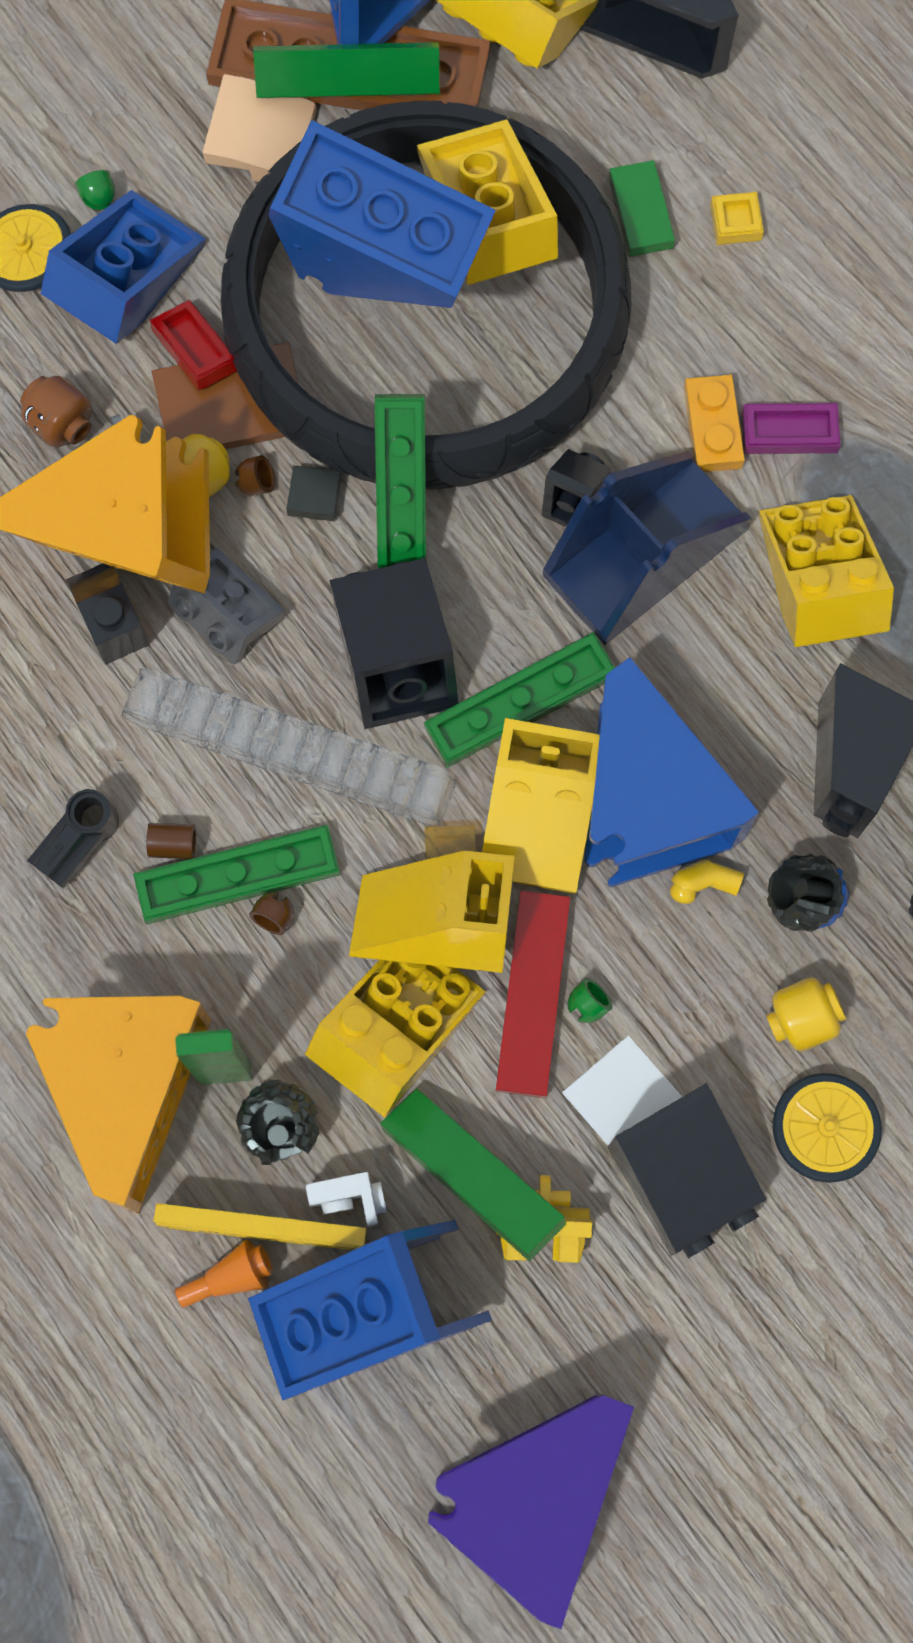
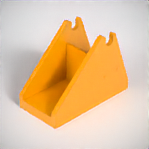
M129 415L0 497L1 531L50 548L205 594L210 577L209 451L200 447L195 460L191 464H185L183 458L186 442L179 437H173L166 441V430L160 426H156L151 439L147 443L142 444L140 441L142 420L134 415Z
M183 996L44 998L43 1004L58 1012L59 1021L52 1028L32 1025L28 1027L26 1035L94 1196L105 1199L110 1204L139 1213L191 1076V1072L176 1056L175 1036L182 1033L208 1031L212 1019L200 1002Z

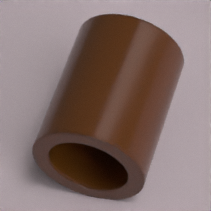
M149 823L146 839L148 858L193 859L196 851L195 824Z

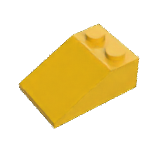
M507 119L417 145L418 155L425 176L496 210L465 277L467 285L558 259L557 214Z

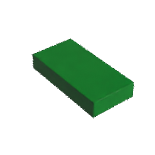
M654 160L610 168L608 177L628 256L632 257L674 249L675 238Z

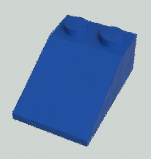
M130 190L49 250L41 295L117 344L146 320L203 248L206 238Z

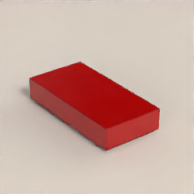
M190 299L150 319L152 332L198 391L237 371L233 363L234 357L230 355L227 345Z

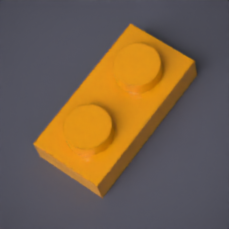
M732 374L686 378L683 388L692 453L695 457L694 462L703 472L742 469L745 460Z

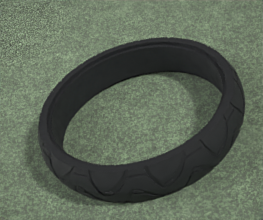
M407 101L364 109L350 114L348 118L342 117L326 125L325 127L402 164L421 162L417 145L508 120L557 214V220L563 225L575 243L584 262L593 299V318L582 347L570 366L546 392L529 405L502 420L484 427L459 433L425 435V489L462 487L493 480L504 474L516 471L549 452L550 447H556L569 436L595 407L612 379V371L617 368L628 335L627 330L630 323L632 306L630 272L625 245L608 203L587 174H584L579 165L553 142L538 134L532 128L488 109L453 102L445 104L442 101H412L411 103ZM300 141L270 168L269 174L263 176L257 183L234 223L226 248L225 259L227 261L223 265L221 279L223 331L229 353L234 357L233 363L242 382H244L256 405L276 429L291 443L305 450L312 458L357 479L376 483L375 428L368 427L336 413L308 394L281 365L268 343L260 322V297L263 279L269 261L280 241L269 218V210L297 152Z

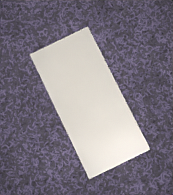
M629 1035L562 1092L607 1146L616 1135L682 1098L679 1092Z

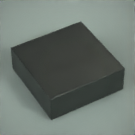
M293 465L286 508L287 516L335 522L341 472Z

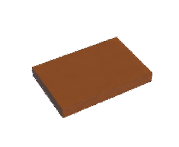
M285 342L271 345L270 347L281 365L299 384L290 343ZM179 365L151 370L162 423L166 430V441L173 437L183 439L193 433L203 434L219 441L226 450L285 437L272 425L266 415L256 405L237 371L198 391Z

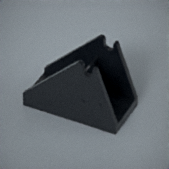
M599 0L596 8L579 30L703 79L727 71L738 12L732 0Z

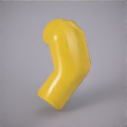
M699 860L678 869L671 878L673 885L669 890L670 895L675 901L683 904L692 903L695 900L696 893L708 887L737 896L744 872L710 860Z

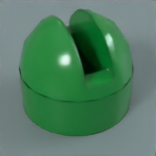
M93 171L81 176L75 182L80 199L85 206L92 210H103L112 203L115 196V185L109 171Z
M589 978L581 981L568 997V1010L571 1013L577 1008L581 1013L577 1021L581 1023L596 1022L613 1007L606 992Z

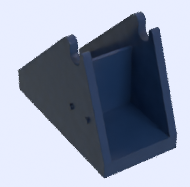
M689 451L610 473L603 480L600 490L590 498L586 494L582 497L543 568L542 576L605 645L749 529L752 518L747 512L742 513L698 467L694 462L695 457Z

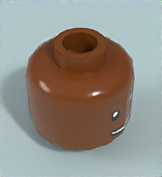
M59 375L48 378L42 376L30 383L23 392L20 400L22 405L21 418L24 424L47 445L52 447H62L68 443L76 445L90 432L92 424L89 422L92 414L91 402L89 398L66 378Z

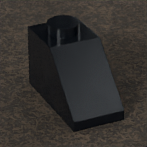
M567 449L550 468L546 476L541 516L566 527L582 497L586 494L590 498L600 490L603 480L611 473L612 468L606 466L599 457L591 453L581 452L579 454Z
M102 563L66 579L105 665L149 646L142 625L113 566Z

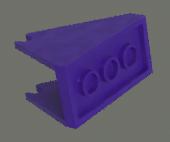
M595 1395L439 1475L436 1479V1490L441 1495L451 1498L455 1502V1508L447 1515L434 1511L429 1512L428 1523L540 1622L562 1629L634 1407L604 1395L599 1397Z

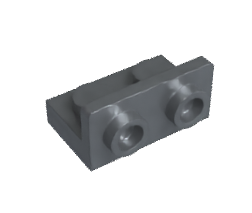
M218 548L210 551V577L205 594L173 585L168 598V604L173 608L176 615L180 619L187 621L207 640L212 649L221 653L232 664L242 660L249 643L280 623L285 612L284 608Z

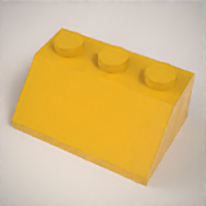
M599 0L436 1L443 5V10L450 16L464 19L476 27L478 33L484 39L499 43L513 52L518 62L538 69L560 56L596 8Z

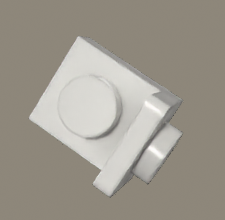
M368 1172L305 1185L309 1206L311 1208L322 1207L323 1215L354 1209L352 1200L362 1198L368 1228L379 1226L377 1215L387 1213L381 1181L371 1183Z

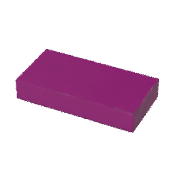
M838 403L743 405L744 454L838 453L841 447Z

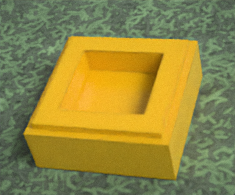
M757 192L711 197L710 209L716 245L762 241L764 230Z

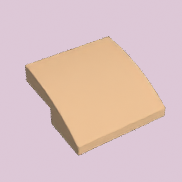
M224 74L202 152L205 163L250 170L252 181H260L263 176L269 174L270 168L280 158L302 141L311 120L314 121L317 109L316 104L303 97L256 98L255 80Z

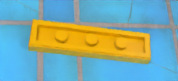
M156 1203L153 1220L157 1226L166 1229L351 1251L365 1246L368 1236V1230L362 1227Z

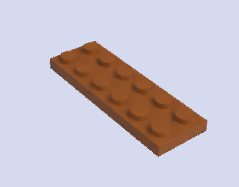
M224 0L206 73L208 85L220 87L224 74L255 80L254 46L337 44L332 14L249 0ZM402 26L385 43L439 42L440 94L303 98L313 103L355 110H364L385 104L410 101V103L412 101H442L445 104L453 102L479 107L490 55V40Z

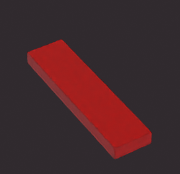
M520 891L495 1092L545 1099L547 1097L570 897Z

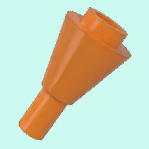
M246 1239L206 1271L205 1276L176 1288V1298L180 1306L185 1308L212 1295L218 1297L267 1289V1276L273 1274V1267L262 1245L255 1247L250 1240Z

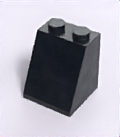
M426 558L409 562H398L392 566L362 573H350L344 577L330 580L335 611L364 730L445 711L459 704L453 650Z
M841 663L818 702L814 816L823 820V826L830 832L842 837L852 835L858 839L880 810L913 747V700Z
M707 1083L616 1135L607 1147L671 1256L681 1250L684 1251L688 1259L715 1243L710 1233L727 1223L732 1232L759 1217L754 1207L767 1200Z

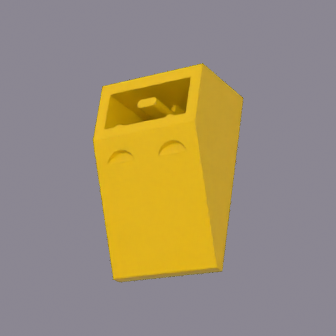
M852 495L759 510V519L782 617L794 647L890 631L894 586Z
M505 718L482 852L515 856L512 883L577 893L593 805L600 734Z
M464 850L362 875L349 957L503 973L515 856Z
M379 960L319 1023L304 1055L385 1118L419 1079L486 991L456 968Z

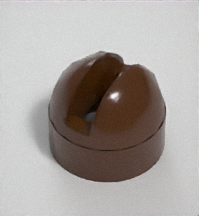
M263 455L245 459L239 463L235 470V475L240 478V480L236 481V487L248 496L267 494L272 492L275 487L274 469L270 461Z
M276 891L265 893L256 901L249 913V917L264 930L273 934L283 935L294 915L293 904L288 897L279 902L277 900L279 893Z

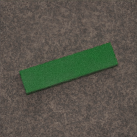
M439 42L254 46L253 49L256 98L440 94Z
M375 394L377 569L392 566L398 562H409L426 558L425 394Z
M593 632L424 722V728L448 768L501 740L505 718L533 723L604 685L606 674L615 667Z
M328 825L134 873L133 876L145 924L148 925L254 898L272 891L277 892L340 876V871Z
M229 1029L182 1033L175 1036L176 1056L201 1085L252 1081L251 1062Z
M417 1088L380 1123L382 1130L529 1262L566 1225L565 1217Z

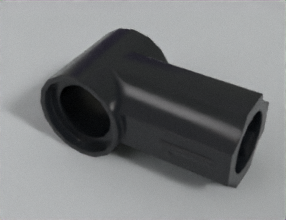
M84 789L76 792L69 799L63 817L27 861L64 889L101 841L109 839L117 830L119 824L117 809L102 793L96 790ZM94 805L103 806L104 814L101 821L97 825L84 827L81 822L84 811Z

